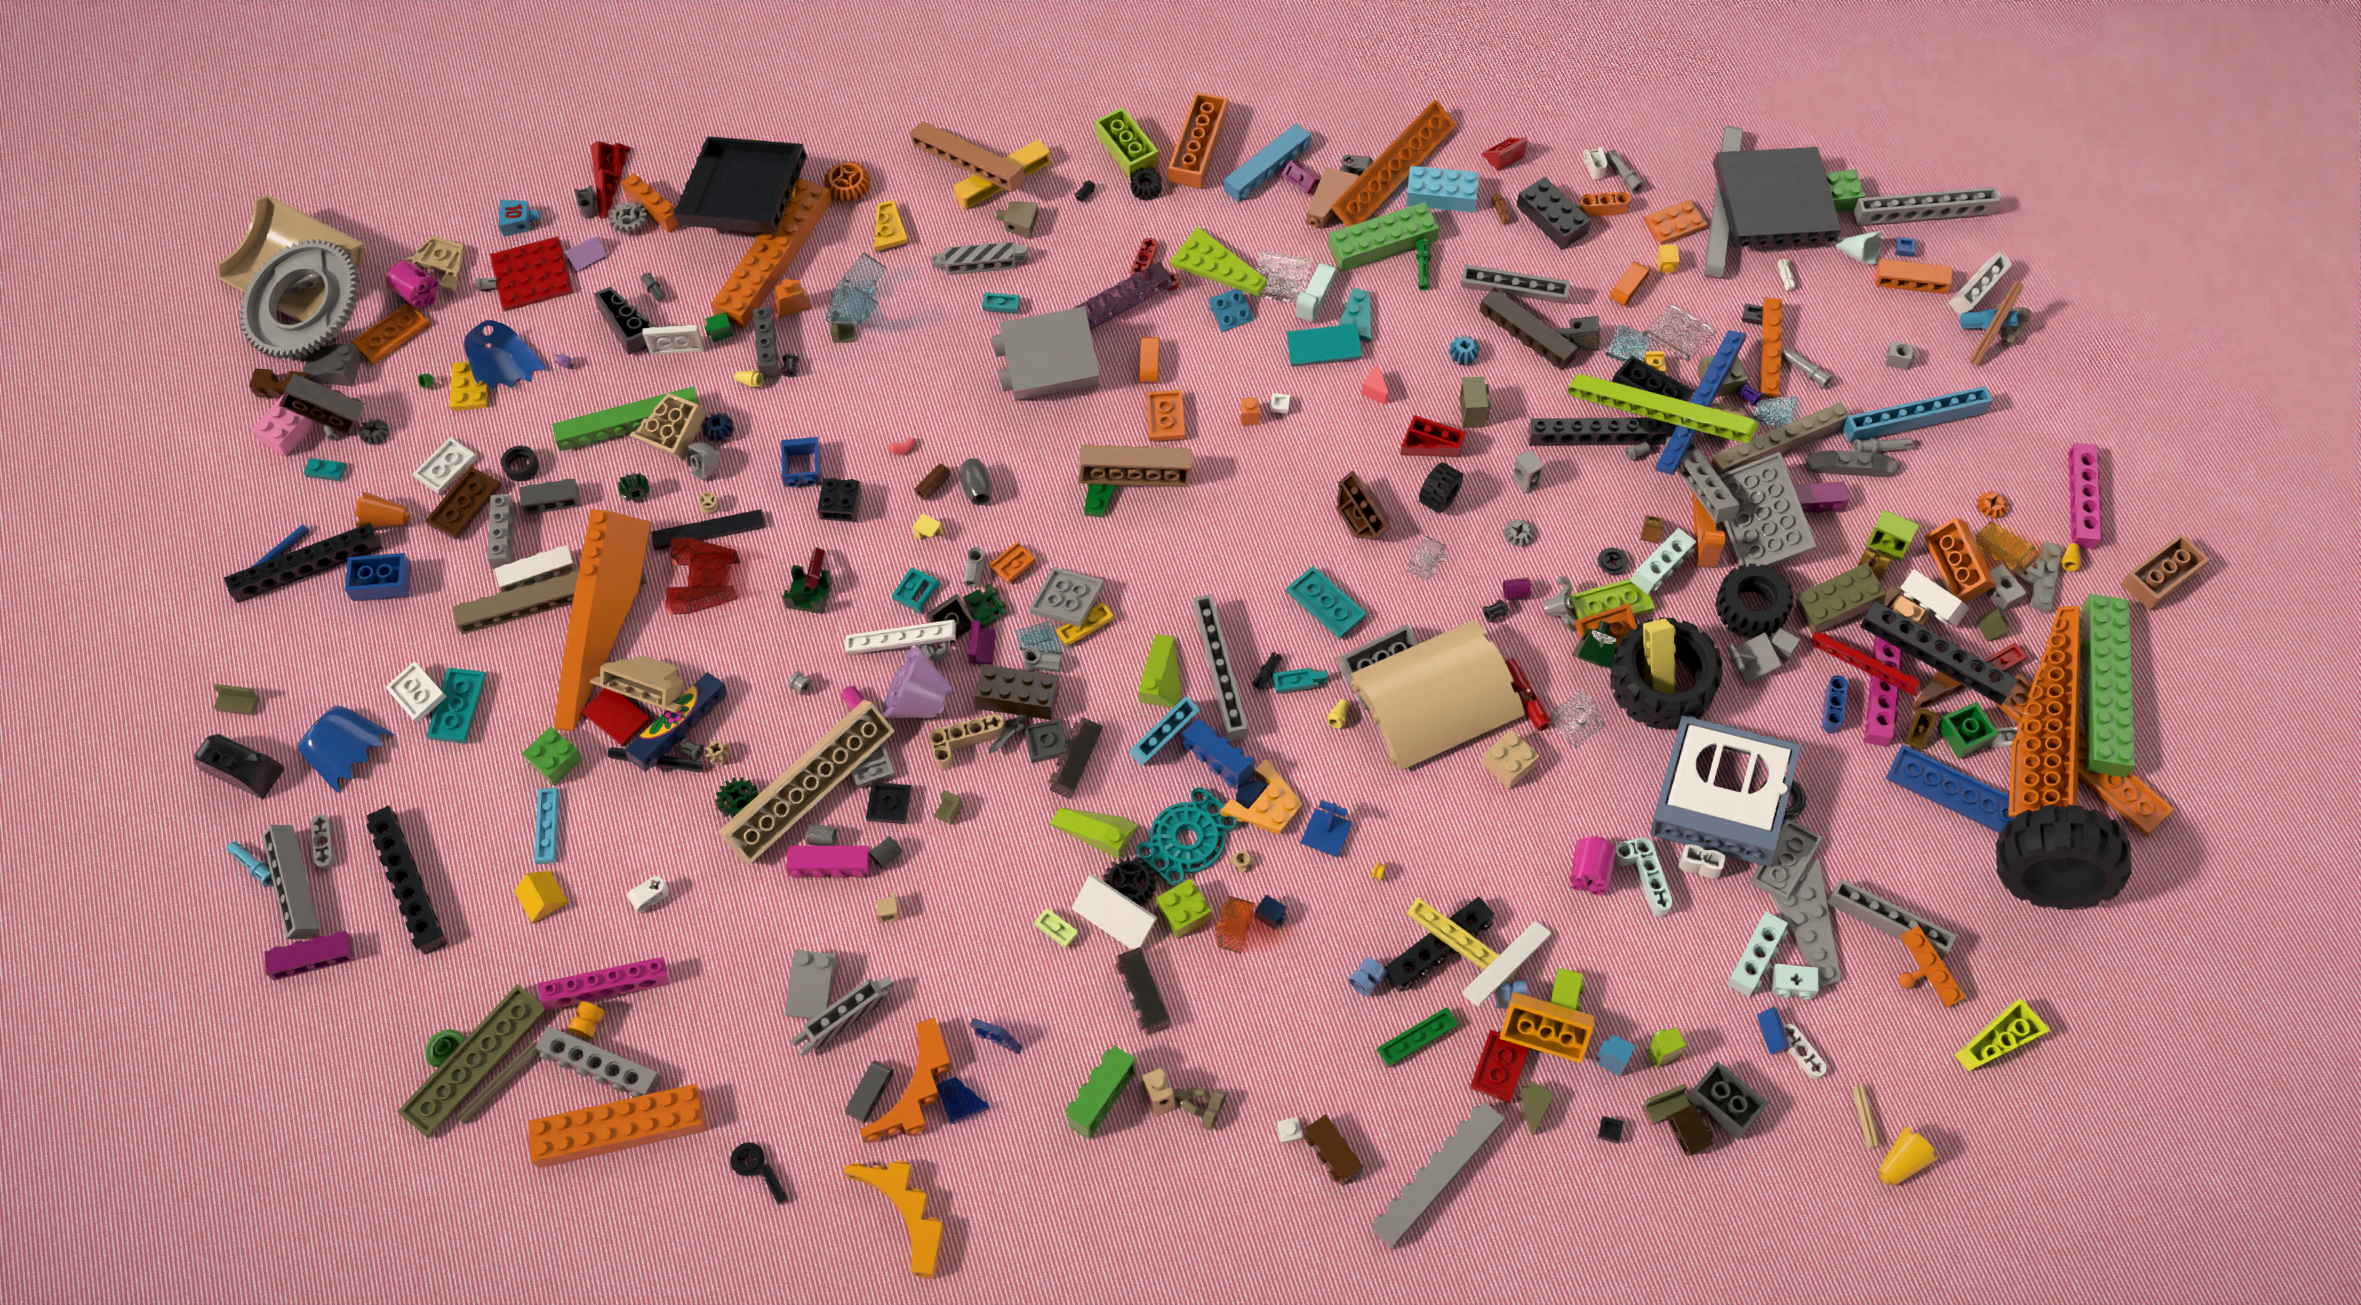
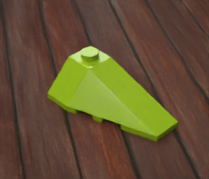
M1155 634L1139 688V702L1173 708L1179 702L1181 695L1175 640L1172 636Z
M1061 807L1050 822L1051 826L1117 859L1121 858L1139 827L1137 824L1119 816Z

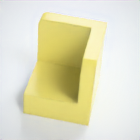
M923 513L912 527L914 536L920 540L924 535L932 538L935 533L940 535L943 533L942 524Z

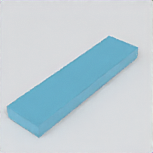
M558 788L538 789L535 840L536 865L556 863L559 812Z

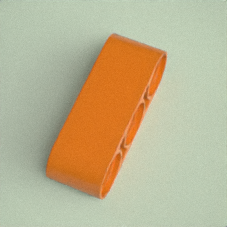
M1626 192L1584 194L1580 199L1579 209L1588 217L1623 215L1628 211L1631 197Z
M1634 261L1612 289L1609 299L1625 307L1647 279L1650 269Z
M1141 337L1140 382L1158 383L1159 337Z

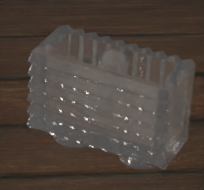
M1425 536L1409 561L1407 572L1425 581H1428L1430 576L1434 577L1438 569L1437 564L1439 562L1442 563L1447 555L1445 552L1446 545Z

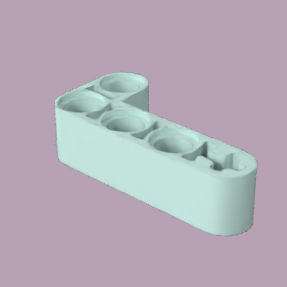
M1319 263L1306 291H1301L1298 296L1296 317L1314 322L1336 277V267Z
M1639 838L1619 843L1616 847L1614 862L1619 866L1636 864L1651 912L1657 917L1666 916L1672 906V898L1652 841L1647 838ZM1639 848H1645L1647 852H1641ZM1619 852H1625L1628 856H1622ZM1645 866L1652 867L1653 871L1647 870ZM1651 884H1656L1660 889H1654Z

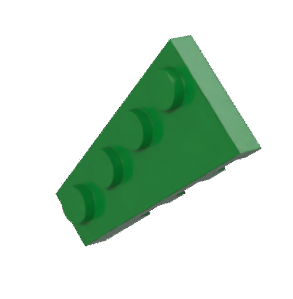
M1089 484L1084 516L1103 517L1112 499L1111 496L1118 485Z

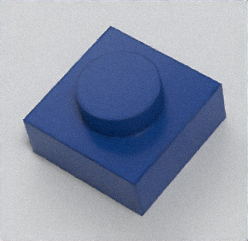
M1897 237L1895 255L1913 257L1916 239Z

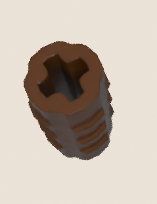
M939 463L914 488L916 494L923 500H927L951 475L949 469Z

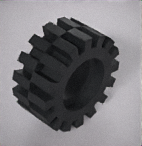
M1141 168V171L1139 169L1136 170V173H1133L1131 177L1132 194L1136 198L1139 196L1140 200L1145 198V201H1148L1149 197L1151 200L1154 199V196L1158 197V193L1160 194L1162 189L1159 173L1155 169L1150 171V168H1147V170ZM1142 182L1152 183L1150 186H1142L1140 184Z

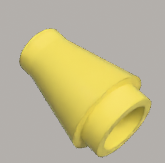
M757 370L737 371L734 376L736 382L753 388L760 387L763 382V375Z
M1340 699L1338 704L1327 715V722L1331 727L1341 728L1345 725L1350 706L1347 700Z

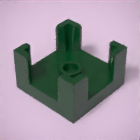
M793 565L791 570L793 582L789 593L788 590H785L783 595L786 608L823 614L833 583L830 571L821 570V576L816 588L813 590L805 587L807 574H804L802 566Z

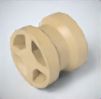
M703 492L699 496L698 501L703 513L712 514L716 512L718 501L713 492Z

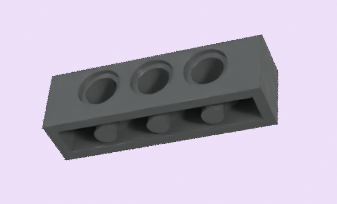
M771 306L753 309L759 371L762 373L763 379L779 377L775 321Z

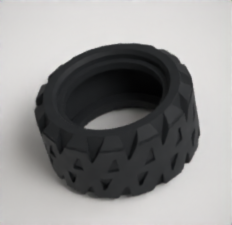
M1665 618L1674 626L1676 631L1674 636L1676 647L1674 657L1682 660L1691 669L1696 685L1690 690L1678 694H1667L1654 690L1642 680L1636 667V663L1644 658L1643 624L1653 621L1649 619L1639 623L1635 630L1630 629L1623 637L1612 665L1610 674L1611 689H1614L1613 696L1619 707L1626 708V714L1636 722H1647V727L1664 729L1668 726L1669 730L1678 729L1682 716H1693L1699 720L1709 710L1722 680V658L1719 649L1715 648L1714 641L1704 631L1700 633L1696 625L1682 620V623H1680L1675 618Z

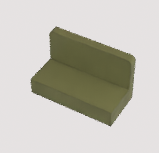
M221 684L214 685L213 688L219 694L214 706L216 711L254 715L260 698L251 688Z
M1685 1084L1646 1099L1643 1108L1652 1125L1667 1120L1666 1116L1690 1106L1684 1093L1687 1088Z

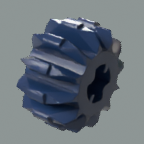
M718 411L716 415L711 413V417H705V422L702 423L703 433L710 442L715 440L718 443L721 439L725 442L726 437L731 438V432H734L732 419L726 413L721 415Z

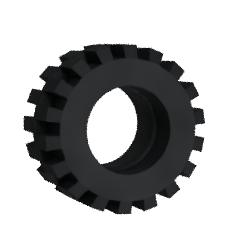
M1444 462L1438 464L1426 478L1420 490L1419 502L1438 514L1442 513L1457 496L1463 482V473Z

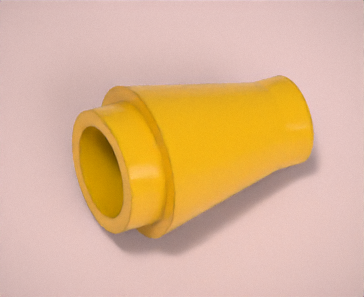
M2069 544L2061 560L2063 568L2067 571H2076L2081 566L2080 547L2078 544Z

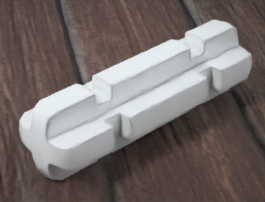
M1780 259L1777 265L1783 283H1785L1784 287L1787 291L1794 290L1795 282L1788 266V261Z

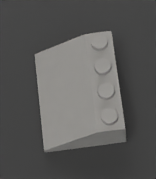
M1401 625L1335 659L1344 678L1352 689L1351 682L1353 680L1351 673L1417 645V642L1409 625ZM1354 692L1364 710L1368 709L1362 697L1357 692Z

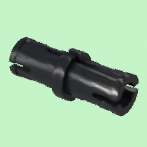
M1272 652L1267 662L1261 666L1260 673L1253 681V685L1256 688L1264 689L1270 677H1273L1280 661H1282L1281 655H1276V652Z

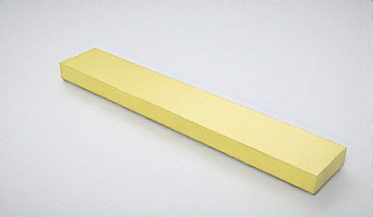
M1416 897L1406 913L1407 916L1483 971L1499 956L1420 897ZM1517 970L1505 981L1510 983Z

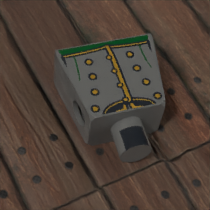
M1599 316L1570 319L1569 328H1559V334L1569 339L1578 349L1599 351Z

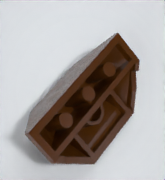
M1351 471L1338 482L1337 510L1355 538L1377 540L1391 528L1390 517L1373 491L1354 471Z

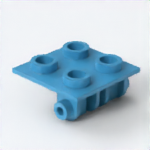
M1233 289L1209 298L1211 304L1209 309L1211 312H1214L1221 332L1254 320L1244 293L1239 289Z

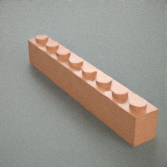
M922 121L909 132L914 147L1010 192L1015 191L1026 181L1023 167L984 150L982 147L971 144L969 141L954 136L932 124Z

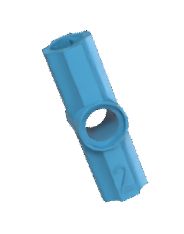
M1998 309L1961 313V329H1988ZM2010 310L2001 327L2018 326V310Z

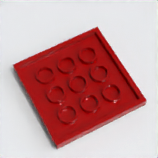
M558 236L490 254L504 311L573 293Z

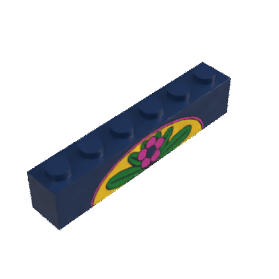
M707 672L675 702L682 705L680 711L677 713L665 711L625 749L628 760L644 772L654 767L657 761L664 754H667L678 741H681L690 729L696 727L699 721L712 711L713 707L725 699L727 695L725 684Z

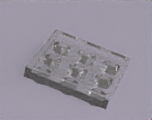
M1261 250L1256 271L1267 279L1268 284L1258 297L1296 303L1300 292H1305L1312 258Z
M1671 302L1645 329L1643 335L1685 360L1690 361L1712 338L1717 329Z

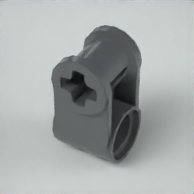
M1344 155L1341 159L1342 167L1340 171L1347 172V168H1349L1348 173L1360 176L1372 164L1373 159L1367 156Z
M592 185L580 190L574 189L582 216L587 219L595 217L597 208Z

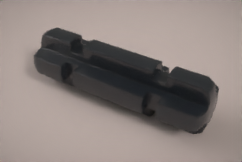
M769 1164L764 1165L760 1168V1173L765 1178L764 1180L770 1192L774 1195L776 1203L778 1205L783 1204L788 1198L785 1192L782 1191L783 1188L776 1175L773 1174L774 1171Z

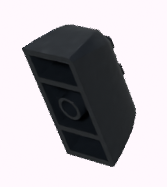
M220 733L207 736L194 754V762L199 770L262 800L285 770V767L273 758Z

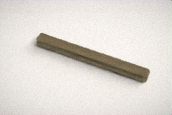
M532 1042L457 1114L456 1117L462 1124H466L539 1053L535 1049L537 1043Z

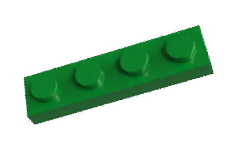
M1446 1007L1379 1046L1376 1051L1387 1068L1458 1027V1023Z

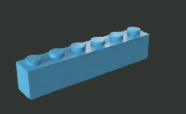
M1297 123L1226 177L1224 179V191L1237 202L1246 198L1255 188H1259L1264 181L1272 178L1278 170L1283 169L1289 161L1295 160L1301 152L1306 151L1311 145V134Z

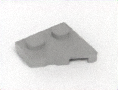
M884 742L852 770L857 788L895 776Z

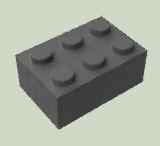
M1718 1061L1715 1062L1687 1097L1690 1102L1738 1141L1769 1104L1768 1101Z

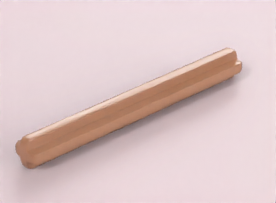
M2014 282L1970 358L1972 364H1980L2024 288L2023 284Z

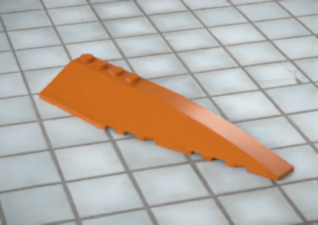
M2079 606L2058 607L2051 635L2047 639V646L2044 654H2042L2040 667L2037 669L2028 695L2027 705L2023 710L2021 723H2019L2016 738L2012 742L2008 813L2010 818H2016L2017 814L2026 810H2039L2040 806L2055 804L2056 807H2067L2068 804L2077 805L2080 726Z

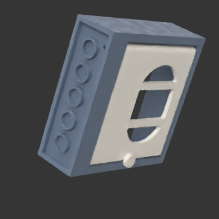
M1682 716L1653 817L1650 836L1683 845H1697L1704 850H1715L1725 856L1771 867L1802 745L1793 741L1779 740L1773 736L1759 735L1753 731L1739 730L1733 726L1718 725L1713 721L1698 720L1693 716ZM1683 738H1684L1685 741H1684V745H1683V748H1682V752H1681V756H1680V759H1679V763H1678V766H1677V770H1676V774H1675V777H1674V781H1673V784H1672V788H1671V792H1670V795H1669L1668 803L1665 804L1666 798H1667V795H1668V791H1669V788H1670L1671 780H1672V777H1673V773H1674V770H1675L1676 762H1677V759H1678L1679 751H1680V748H1681V744H1682V741H1683ZM1716 746L1708 781L1705 783L1697 773L1696 760L1705 748ZM1723 748L1751 755L1741 792L1713 785ZM1760 757L1768 767L1769 778L1763 788L1749 794L1748 789L1756 758ZM1787 764H1788L1789 767H1788V771H1787L1785 783H1783V779H1784L1786 767H1787ZM1779 795H1781V799H1780V803H1779V807H1778V811H1777V815H1776V819H1775L1773 831L1771 832L1770 830H1771V826H1772V822H1773V818H1774V814H1775V810H1776L1778 798H1779Z

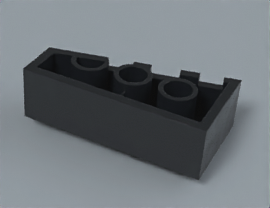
M612 287L594 293L597 308L626 353L630 355L647 348L643 337V328L656 326L649 323L645 316H641L637 309L630 306Z

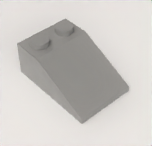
M795 949L790 970L785 1016L813 1019L829 1007L839 966L836 955Z

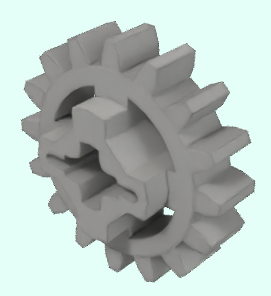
M630 200L627 201V204L621 202V206L615 205L616 210H611L612 215H609L612 228L614 227L615 231H620L621 234L627 232L628 235H630L631 231L636 234L637 229L643 230L642 225H647L646 220H648L646 209L643 208L642 204L638 205L637 201L631 204Z

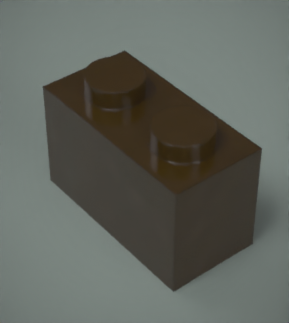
M1694 1104L1666 1116L1685 1156L1692 1155L1714 1144L1710 1129L1705 1127L1702 1121V1112Z

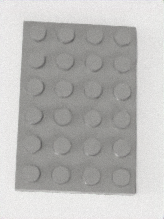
M1780 452L1719 475L1724 485L1729 488L1730 493L1739 502L1736 518L1724 521L1740 565L1745 564L1747 567L1749 564L1755 563L1756 566L1763 564L1766 565V568L1817 550Z

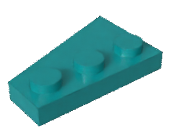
M1353 288L1339 325L1358 324L1359 338L1371 342L1370 292Z

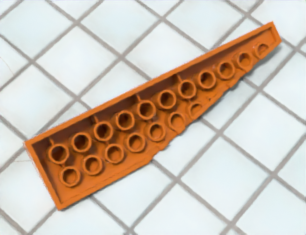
M591 509L563 656L554 723L555 730H575L582 715L581 711L592 694L591 691L594 684L590 683V680L600 676V668L606 664L617 640L616 637L619 630L624 625L625 617L632 608L634 598L638 595L651 528L650 521L608 510Z

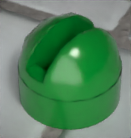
M424 373L418 376V383L421 388H428L433 385L434 378L431 374Z

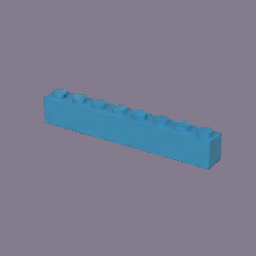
M1982 386L1847 417L1842 429L1848 442L1853 443L1855 439L1862 441L1987 413L1993 399L1987 387Z

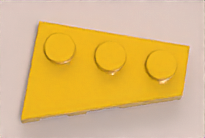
M894 199L877 204L874 251L908 243Z

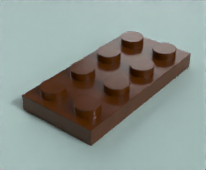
M470 467L425 520L426 524L457 540L488 503L491 495H494L502 486L500 481Z

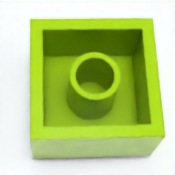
M1883 509L1865 546L1901 561L1919 524Z
M1191 878L1156 897V906L1176 939L1212 920V911Z

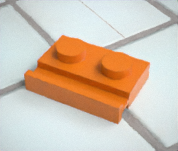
M1017 541L992 561L990 568L1007 584H1010L1034 564L1036 558Z

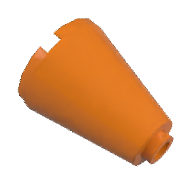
M361 492L363 497L359 496L355 516L359 517V522H355L356 527L371 523L373 527L404 526L406 522L409 523L411 512L408 511L407 507L369 492Z

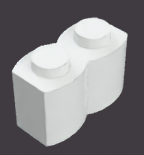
M1688 844L1685 845L1681 853L1678 867L1685 872L1699 873L1706 878L1715 879L1719 877L1723 869L1725 855L1715 850L1705 851L1700 846Z

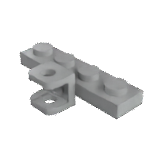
M2044 541L2041 544L2039 559L2029 557L2027 563L2018 565L2017 577L2030 585L2034 583L2030 607L2046 614L2052 609L2062 553L2061 547L2048 541Z

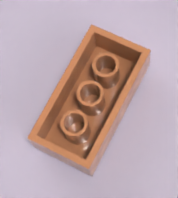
M2180 533L2130 571L2121 585L2150 611L2202 571L2210 558Z

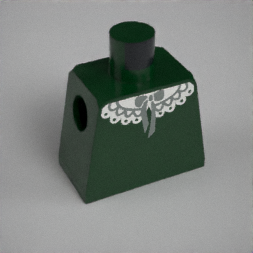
M1600 620L1597 630L1586 629L1572 656L1597 666L1611 669L1617 642L1616 637L1608 635L1611 624Z

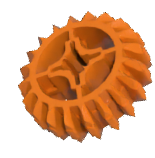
M852 160L849 163L844 161V163L838 162L837 166L832 165V169H828L824 177V185L829 189L831 198H834L836 201L841 200L842 203L845 200L849 203L851 200L857 202V198H863V194H867L868 189H870L871 180L869 172L865 169L864 165H860L859 162L854 164Z

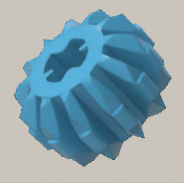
M1464 335L1461 338L1456 336L1454 341L1450 343L1449 354L1452 356V361L1458 360V365L1462 362L1466 366L1468 362L1473 364L1474 360L1478 358L1480 346L1477 344L1476 339L1471 340V336L1465 338Z

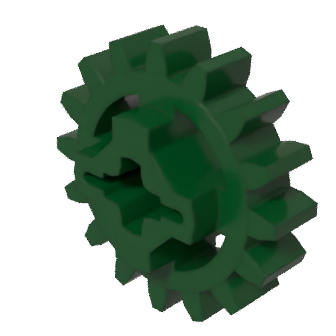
M734 777L731 783L726 780V786L720 785L721 792H716L718 799L715 802L719 811L723 812L724 817L730 814L732 819L759 795L756 786L752 785L750 780L745 782L743 777L739 781Z

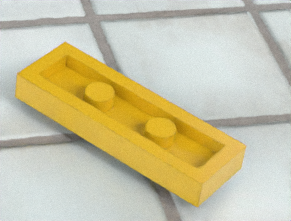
M1102 602L1090 610L1081 627L1066 623L1055 631L1065 647H1068L1112 621L1114 615L1106 604Z

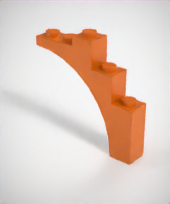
M935 1017L915 1024L919 1039V1056L910 1086L901 1100L887 1114L876 1122L859 1129L864 1143H875L881 1139L880 1137L897 1135L902 1129L905 1130L907 1136H918L927 1129L920 1106L932 1105L936 1100L940 1099L933 1075H944L950 1069H953Z

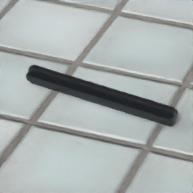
M615 747L608 749V758L629 761L625 749ZM663 755L655 766L700 772L702 771L703 763L701 761Z

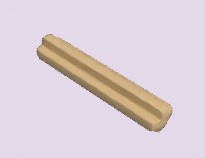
M1857 1085L1853 1087L1852 1091L1868 1148H1876L1880 1143L1865 1086Z

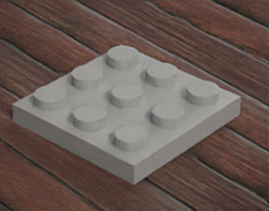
M1053 567L1029 607L1030 614L1081 627L1105 585L1104 580Z

